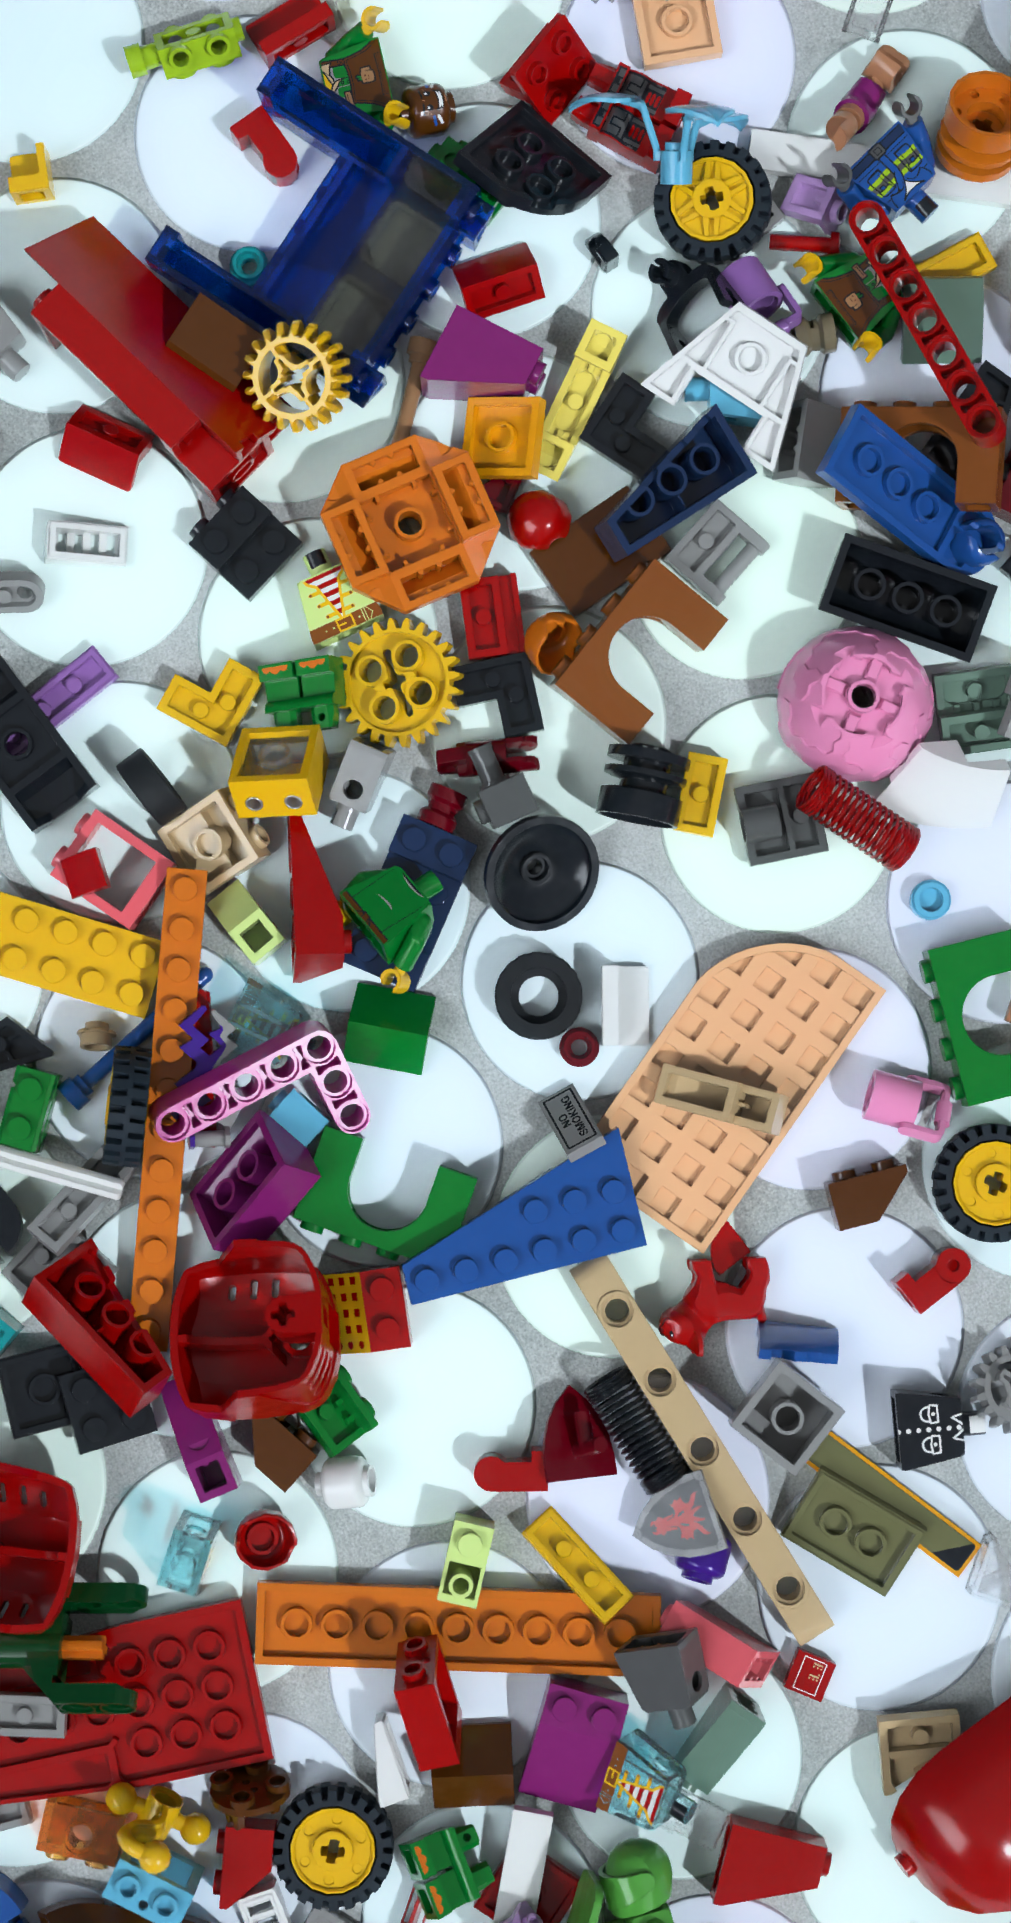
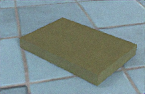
M821 1465L781 1529L780 1535L886 1597L925 1536L927 1527Z

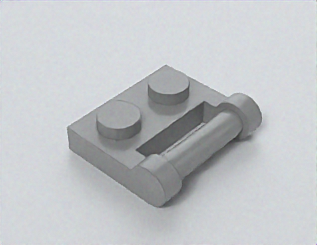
M716 499L669 552L664 561L698 589L709 602L718 607L726 598L724 593L758 555L763 556L770 545L723 502ZM739 536L745 541L746 545L712 583L704 574Z

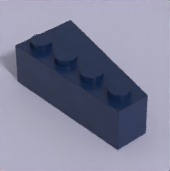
M717 404L703 411L594 527L614 562L629 556L757 474L756 469Z

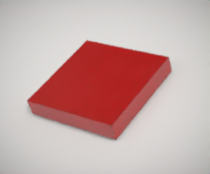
M549 1855L546 1856L536 1914L542 1919L543 1923H560L573 1903L580 1876ZM504 1857L493 1872L495 1881L481 1890V1897L473 1903L474 1908L492 1920L494 1919Z

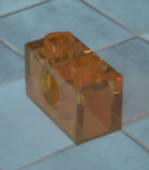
M74 1795L57 1798L49 1797L45 1804L36 1850L45 1852V1856L53 1860L66 1861L69 1857L84 1860L86 1866L94 1869H108L109 1866L116 1867L122 1853V1848L118 1844L117 1833L121 1826L128 1824L130 1813L117 1815L108 1809L106 1802ZM77 1825L88 1827L92 1832L93 1838L86 1841L80 1840L75 1836L73 1827Z

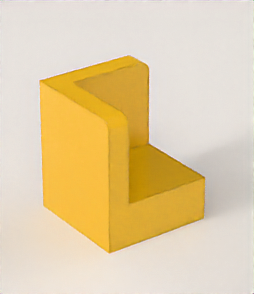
M44 142L35 143L36 153L10 157L12 177H8L10 194L16 205L56 200L50 155Z

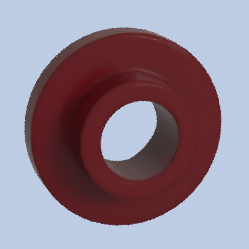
M572 1028L560 1040V1054L564 1061L571 1066H587L596 1059L599 1053L598 1039L587 1028ZM577 1039L583 1040L587 1045V1050L582 1055H576L571 1049L572 1043Z

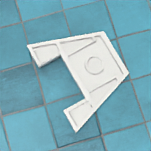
M738 302L645 379L641 385L675 406L694 375L698 373L762 416L744 443L743 449L749 457L770 471L775 472L808 345L743 302Z

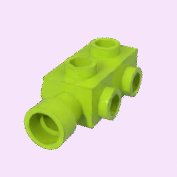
M227 11L221 14L210 13L201 20L182 26L171 25L163 32L153 34L154 42L143 46L135 43L125 46L123 49L133 79L148 75L147 70L160 66L163 67L167 80L172 78L186 79L193 76L198 70L210 66L216 68L224 67L231 64L234 59L242 57L238 42L245 40L239 17L230 18ZM210 24L219 25L217 29L206 31L207 26ZM174 35L181 37V40L173 43L168 42L170 37Z

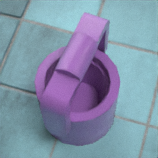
M745 256L740 258L721 272L743 302L767 319L779 309L784 301L792 315L785 319L782 318L774 322V324L786 332L790 333L791 329L802 322V310L783 283L778 286L775 284L757 257Z

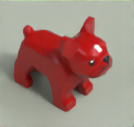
M743 1257L742 1266L745 1268L746 1273L737 1286L716 1280L711 1260L706 1258L687 1259V1267L692 1273L691 1283L687 1287L682 1300L662 1313L658 1321L660 1334L673 1343L688 1347L692 1354H696L697 1357H703L704 1339L714 1324L740 1319H757L759 1323H764L767 1319L764 1308L766 1289L770 1282V1269L766 1257Z

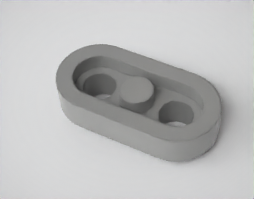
M0 571V614L30 613L42 606L45 596V584L37 574L29 571Z

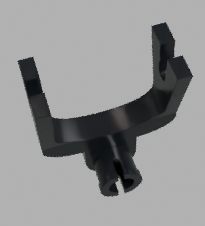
M657 258L654 261L660 266L651 263L649 267L648 277L650 281L660 284V287L667 296L658 312L657 323L672 356L689 344L679 331L678 322L686 306L704 287L710 284L719 304L727 308L730 305L733 307L738 302H743L719 269L714 266L701 264L692 270L688 264L678 260L668 261L664 258Z

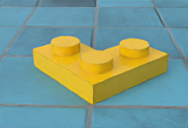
M229 658L211 692L175 674L156 709L228 748L263 683L260 682L259 673Z

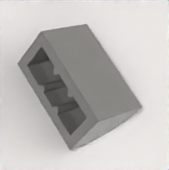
M810 398L793 402L776 470L772 475V481L805 488H834L815 472L840 427V408Z

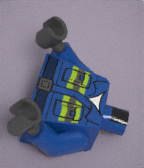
M907 93L910 106L906 112L901 102L895 101L892 105L894 114L905 118L903 125L897 121L851 167L846 163H832V167L837 170V179L832 175H823L822 183L826 187L837 188V195L850 211L857 203L864 200H872L883 208L890 222H893L907 209L923 224L939 208V205L924 192L936 175L934 170L936 163L928 131L923 118L920 116L923 108L922 100L917 95Z

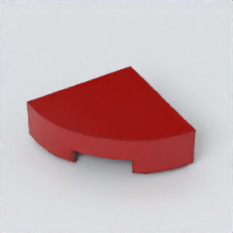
M728 1221L725 1222L711 1242V1262L719 1276L751 1252Z

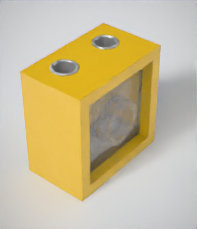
M320 724L242 728L228 779V785L239 818L317 815L330 761Z

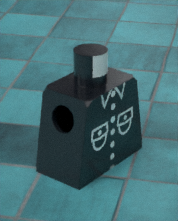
M890 1389L896 1465L901 1471H908L964 1456V1436L986 1434L985 1416L979 1418L976 1415L979 1410L962 1412L961 1400L955 1394Z

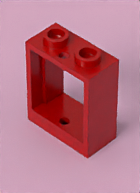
M438 1635L414 1636L406 1641L398 1642L394 1695L420 1772L460 1764L462 1710Z

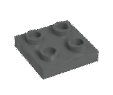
M813 772L733 789L749 867L829 851L824 824H819L818 820H813V816L809 817L796 808L797 795ZM816 788L813 790V792L811 793L810 797L814 794V792L816 791Z

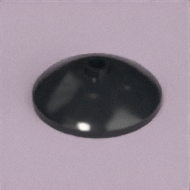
M539 814L516 822L496 840L485 863L484 889L491 907L504 921L526 931H546L567 923L583 910L596 888L599 876V858L596 847L583 828L572 820L559 815ZM536 859L535 867L527 870L529 862Z

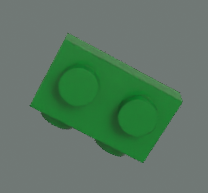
M341 1364L336 1383L325 1403L311 1411L298 1413L329 1458L335 1457L363 1434L379 1425L374 1417L375 1410L366 1398L358 1395L351 1385L352 1378L349 1372Z

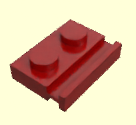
M516 573L481 577L478 584L460 591L469 661L525 652V636Z

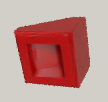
M93 847L60 860L72 899L111 887L99 848Z

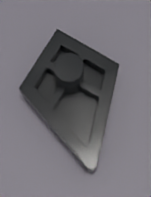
M5 1017L0 1021V1071L54 1056L55 1052L9 1017Z

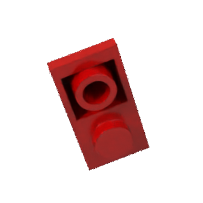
M245 1817V1828L238 1831L235 1830L233 1822H227L225 1829L219 1828L216 1854H223L222 1869H215L213 1895H220L219 1909L227 1910L271 1872L274 1863L273 1845L277 1819Z

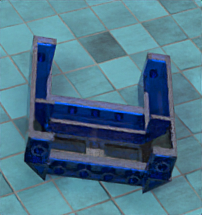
M278 55L256 89L261 105L271 119L334 159L335 163L253 287H250L186 245L181 234L168 225L165 226L144 259L150 269L194 298L201 292L261 335H263L262 332L265 329L269 328L276 332V324L285 321L290 327L294 320H302L304 328L309 323L318 324V336L322 332L329 330L332 333V337L328 345L341 343L343 349L336 354L338 359L349 358L350 364L341 367L342 374L348 373L353 378L351 382L341 383V387L350 392L349 400L364 408L388 384L385 375L379 372L378 369L380 366L384 369L387 368L397 352V348L394 347L395 343L402 333L407 336L412 331L419 319V315L416 312L425 300L429 303L436 295L441 285L438 278L446 267L452 269L463 252L460 245L463 244L475 252L495 208L482 200L480 187ZM285 344L290 352H295L302 360L310 359L316 355L309 348L301 344ZM322 368L316 378L325 383V373Z

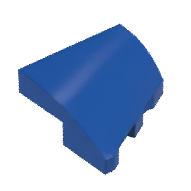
M766 1320L764 1323H757L758 1359L771 1360V1357L795 1362L838 1364V1328Z

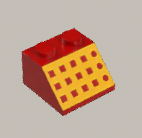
M401 1263L322 1274L336 1299L340 1316L341 1354L372 1353L412 1346L413 1340Z

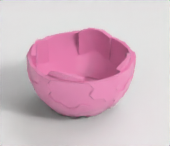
M853 626L838 628L814 637L797 651L787 663L777 686L778 730L783 742L814 771L818 767L826 765L835 771L836 775H841L842 779L845 778L848 782H878L888 778L898 766L906 762L908 755L919 743L925 741L933 722L935 708L933 687L925 668L919 664L909 647L898 640L897 637L869 627ZM858 686L868 687L874 695L873 704L867 708L856 706L852 700L854 688Z

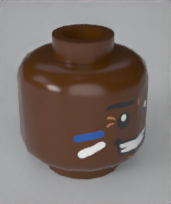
M438 83L413 85L406 87L402 92L401 102L408 105L409 109L403 110L399 117L410 120V126L405 130L413 139L442 136L449 130L450 124L455 122L456 108L453 95L450 91H445L442 85Z

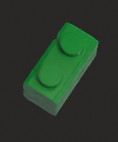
M17 1065L13 1078L15 1087L10 1089L0 1125V1145L30 1153L42 1152L59 1091L57 1087L61 1084L63 1075L27 1065Z

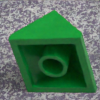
M358 983L347 1026L344 1049L346 1061L422 1076L436 997L407 991L403 994H396L392 992L393 989Z

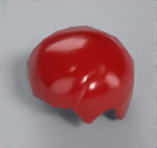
M546 490L526 491L514 500L507 515L506 524L511 539L524 549L547 550L553 541L558 538H565L568 535L572 517L567 504Z
M266 1508L254 1510L246 1515L239 1523L234 1536V1546L240 1560L251 1569L269 1571L282 1564H286L295 1546L298 1544L292 1522L281 1512Z

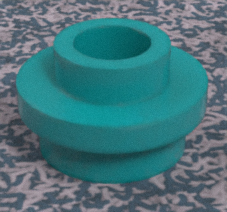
M242 247L230 259V273L233 279L242 286H257L268 276L269 262L267 256L256 247ZM248 262H253L257 265V269L251 274L243 271V266Z

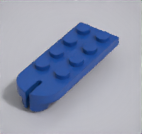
M861 403L851 405L815 473L928 562L965 575H973L982 570L986 565L998 561L999 557L994 553L1004 551L1005 535L1002 528L995 522L992 513L960 511L955 504L956 481Z

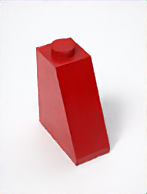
M730 1813L710 1890L712 1902L715 1905L724 1906L818 1889L821 1876L827 1877L829 1873L832 1853L827 1851L828 1847L821 1836Z

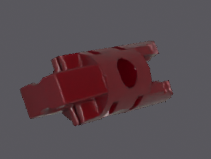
M536 735L495 740L468 741L457 743L456 747L436 750L437 771L440 775L458 774L459 778L478 776L471 757L467 752L489 742L492 744L491 747L504 774L537 771L540 769L538 757L536 758L531 755L507 757V754L535 750L538 746Z

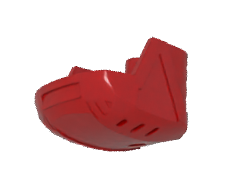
M237 1239L230 1243L219 1259L199 1263L183 1272L172 1303L169 1340L173 1376L177 1390L187 1408L204 1418L236 1422V1420L264 1419L305 1413L325 1403L339 1375L341 1360L340 1316L336 1299L326 1279L318 1268L314 1266L310 1257L301 1246L287 1241ZM279 1280V1295L277 1298H274V1282ZM254 1282H258L257 1298L252 1300V1285ZM233 1287H235V1288H236L235 1300H234V1301H231V1300H230L231 1289H232ZM292 1343H310L302 1350H295L291 1345Z
M0 1462V1613L7 1601L9 1606L0 1619V1633L13 1635L41 1634L52 1626L71 1592L81 1544L82 1521H80L79 1503L75 1488L69 1481L34 1469ZM2 1483L5 1484L6 1501L4 1502L2 1501L1 1494ZM22 1486L26 1488V1504L23 1503ZM43 1492L46 1493L47 1505L45 1507L43 1506L42 1500ZM28 1604L29 1608L25 1616L22 1618L21 1614L25 1606Z

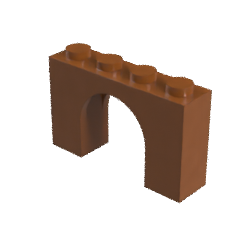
M864 400L853 403V405L861 403L903 438L916 433L932 432L949 439L955 445L958 456L955 504L959 510L967 512H1001L1006 436L995 447L982 448L977 446L971 439L950 401H935L933 406H917V403L913 401H895L893 406H877L876 402ZM851 406L841 407L840 426ZM998 407L1007 427V415L1003 407ZM993 418L982 419L976 426V432L987 433L991 431L996 420ZM835 490V502L842 510H862L838 490Z
M655 558L647 561L646 564L639 561L625 578L630 583L621 595L616 592L612 594L600 610L605 615L595 627L590 623L575 641L580 647L573 656L569 658L567 655H564L551 671L555 678L549 686L620 744H630L654 713L622 688L611 672L609 648L616 632L633 619H649L662 624L695 652H701L706 649L729 620Z

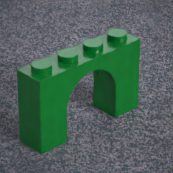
M1011 929L922 952L924 960L919 961V970L924 984L930 983L934 999L929 1000V1008L934 1023L940 1022L944 1035L943 1038H939V1046L944 1061L951 1062L954 1076L949 1077V1085L954 1100H960L962 1106L970 1107L1011 1096V1053L997 1055L978 1047L968 1036L962 1015L965 999L978 982L989 976L1011 971Z
M330 1125L325 1126L313 1159L321 1177L297 1204L293 1218L301 1220L299 1227L321 1235L325 1228L339 1233L337 1240L342 1243L360 1248L361 1243L364 1242L377 1247L375 1254L398 1261L400 1255L411 1258L462 1226L478 1177L444 1165L439 1166L423 1212L413 1222L400 1228L385 1229L365 1221L356 1211L350 1196L351 1178L365 1138L356 1134L345 1133L341 1129Z

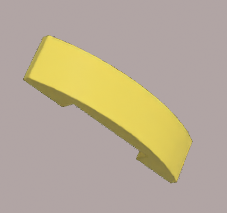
M591 318L574 354L575 357L544 420L539 473L556 482L562 476L579 443L580 435L589 423L628 335Z

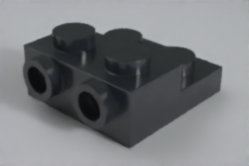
M242 485L237 492L230 488L221 496L216 504L220 510L210 521L203 517L194 525L189 533L193 539L188 544L199 557L247 601L251 602L303 546V542Z

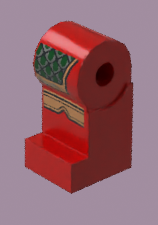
M262 105L229 128L232 139L241 152L249 146L253 148L263 162L266 176L273 185L287 187L297 180L299 175L297 155Z
M950 1246L942 1247L932 1255L930 1264L916 1275L911 1277L908 1272L902 1271L890 1282L913 1311L921 1315L965 1280L971 1270V1260L961 1249Z
M532 1446L531 1457H504L497 1452L484 1453L475 1464V1482L480 1488L490 1492H548V1483H546L543 1464V1446Z

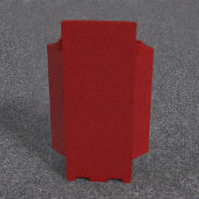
M94 216L24 249L58 283L52 290L48 288L36 298L33 303L35 308L30 312L50 345L57 349L63 344L161 439L165 448L201 482L208 497L215 504L230 488L236 491L274 452L271 442L283 430L277 428V416L269 422L263 420V414L266 411L265 407L258 410L252 408L253 402L258 400L256 394L246 395L244 392L247 387L253 386V380L243 378L236 390L232 392L165 346L189 310V307ZM279 397L285 404L289 405L282 397Z

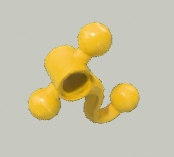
M126 1782L113 1784L106 1793V1804L108 1809L114 1814L125 1815L130 1812L138 1814L135 1820L121 1826L117 1833V1840L122 1850L129 1856L139 1860L141 1868L147 1873L158 1874L169 1866L171 1852L162 1841L167 1838L171 1828L180 1831L183 1840L191 1845L204 1843L211 1834V1823L203 1813L192 1812L187 1815L179 1813L184 1804L183 1799L177 1792L161 1785L153 1786L146 1799L137 1796L135 1788Z

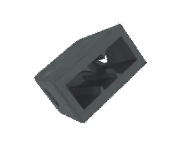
M697 1627L635 1635L614 1653V1657L643 1711L646 1713L668 1711L673 1728L676 1730L690 1727L697 1721L692 1706L709 1689Z

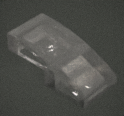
M652 1777L650 1788L665 1786L652 1824L670 1834L676 1832L711 1852L715 1850L731 1812L681 1787ZM674 1801L688 1808L683 1823L670 1815V1809ZM642 1810L640 1817L647 1821L645 1812Z

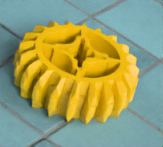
M302 320L292 321L290 327L285 321L277 323L276 332L271 328L265 329L262 332L264 341L258 339L254 340L251 344L258 355L249 354L244 359L249 365L253 366V370L244 371L242 375L247 380H253V386L247 387L244 392L246 395H257L258 400L253 402L252 408L258 410L265 407L264 421H272L277 416V428L280 430L286 429L290 423L294 433L301 432L304 425L309 431L318 429V421L324 425L332 421L330 412L337 414L343 410L341 403L336 398L346 399L350 395L347 389L341 387V383L351 382L353 378L352 375L348 373L342 374L341 367L350 364L349 358L338 359L336 355L343 349V345L336 343L329 346L328 343L332 337V333L329 330L322 332L318 336V324L309 323L304 328ZM285 344H301L309 348L316 355L310 359L302 360L295 352H290ZM275 356L276 359L273 362L277 367L278 377L271 384L270 367ZM309 367L302 373L303 378L299 379L302 382L286 386V384L293 380L292 375L296 374L293 372L294 370ZM323 368L325 373V386L323 393L320 397L319 393L321 392V390L317 385L316 377L318 372ZM290 392L300 402L305 401L309 409L293 408L285 404L279 397Z

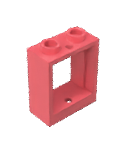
M95 809L92 815L87 812L79 820L74 829V833L77 836L69 848L64 845L56 853L51 862V865L55 868L50 875L68 887L60 860L84 851L101 825H103L156 863L122 911L95 892L82 897L127 929L135 931L165 888L167 867H179L114 820Z

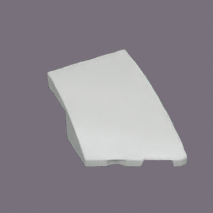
M957 740L921 742L908 755L906 762L898 766L889 776L891 783L879 797L872 795L871 798H875L876 802H881L882 806H887L888 809L893 810V813L899 814V817H903L905 821L910 823L956 829L991 828L1011 769L1006 759L968 762Z

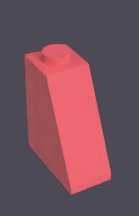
M676 1600L674 1604L671 1603L666 1607L660 1617L662 1627L659 1632L697 1627L705 1667L737 1688H761L780 1654L773 1647L689 1601Z

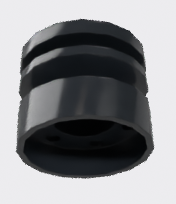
M609 744L607 756L624 763L605 764L604 772L619 778L620 782L619 785H601L595 812L602 816L629 823L677 829L683 802L667 795L666 791L667 788H685L687 780L670 774V771L688 772L691 760L674 754L669 749L650 744Z

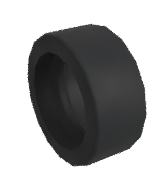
M142 748L137 749L116 766L123 780L159 825H166L187 809L185 802Z

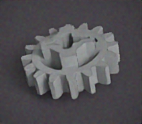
M1004 1345L995 1348L994 1353L990 1351L981 1356L983 1363L972 1367L973 1372L978 1375V1378L968 1381V1386L977 1389V1395L969 1398L970 1402H980L982 1407L976 1415L979 1418L988 1415L991 1417L989 1428L993 1429L1002 1424L1003 1434H1010L1011 1369H998L1001 1364H1011V1348L1008 1349Z

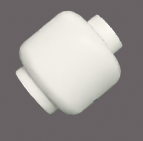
M358 1455L328 1458L323 1463L321 1472H317L315 1475V1491L317 1496L323 1497L325 1504L330 1509L362 1508L368 1503L370 1497H374L376 1494L377 1477L375 1468L371 1464L368 1465L364 1457Z

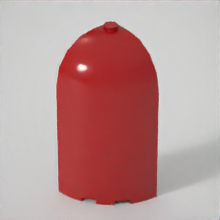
M1011 1697L942 1748L917 1771L900 1795L891 1818L892 1841L898 1853L894 1860L901 1871L908 1878L914 1875L928 1891L947 1906L978 1915L1011 1911Z

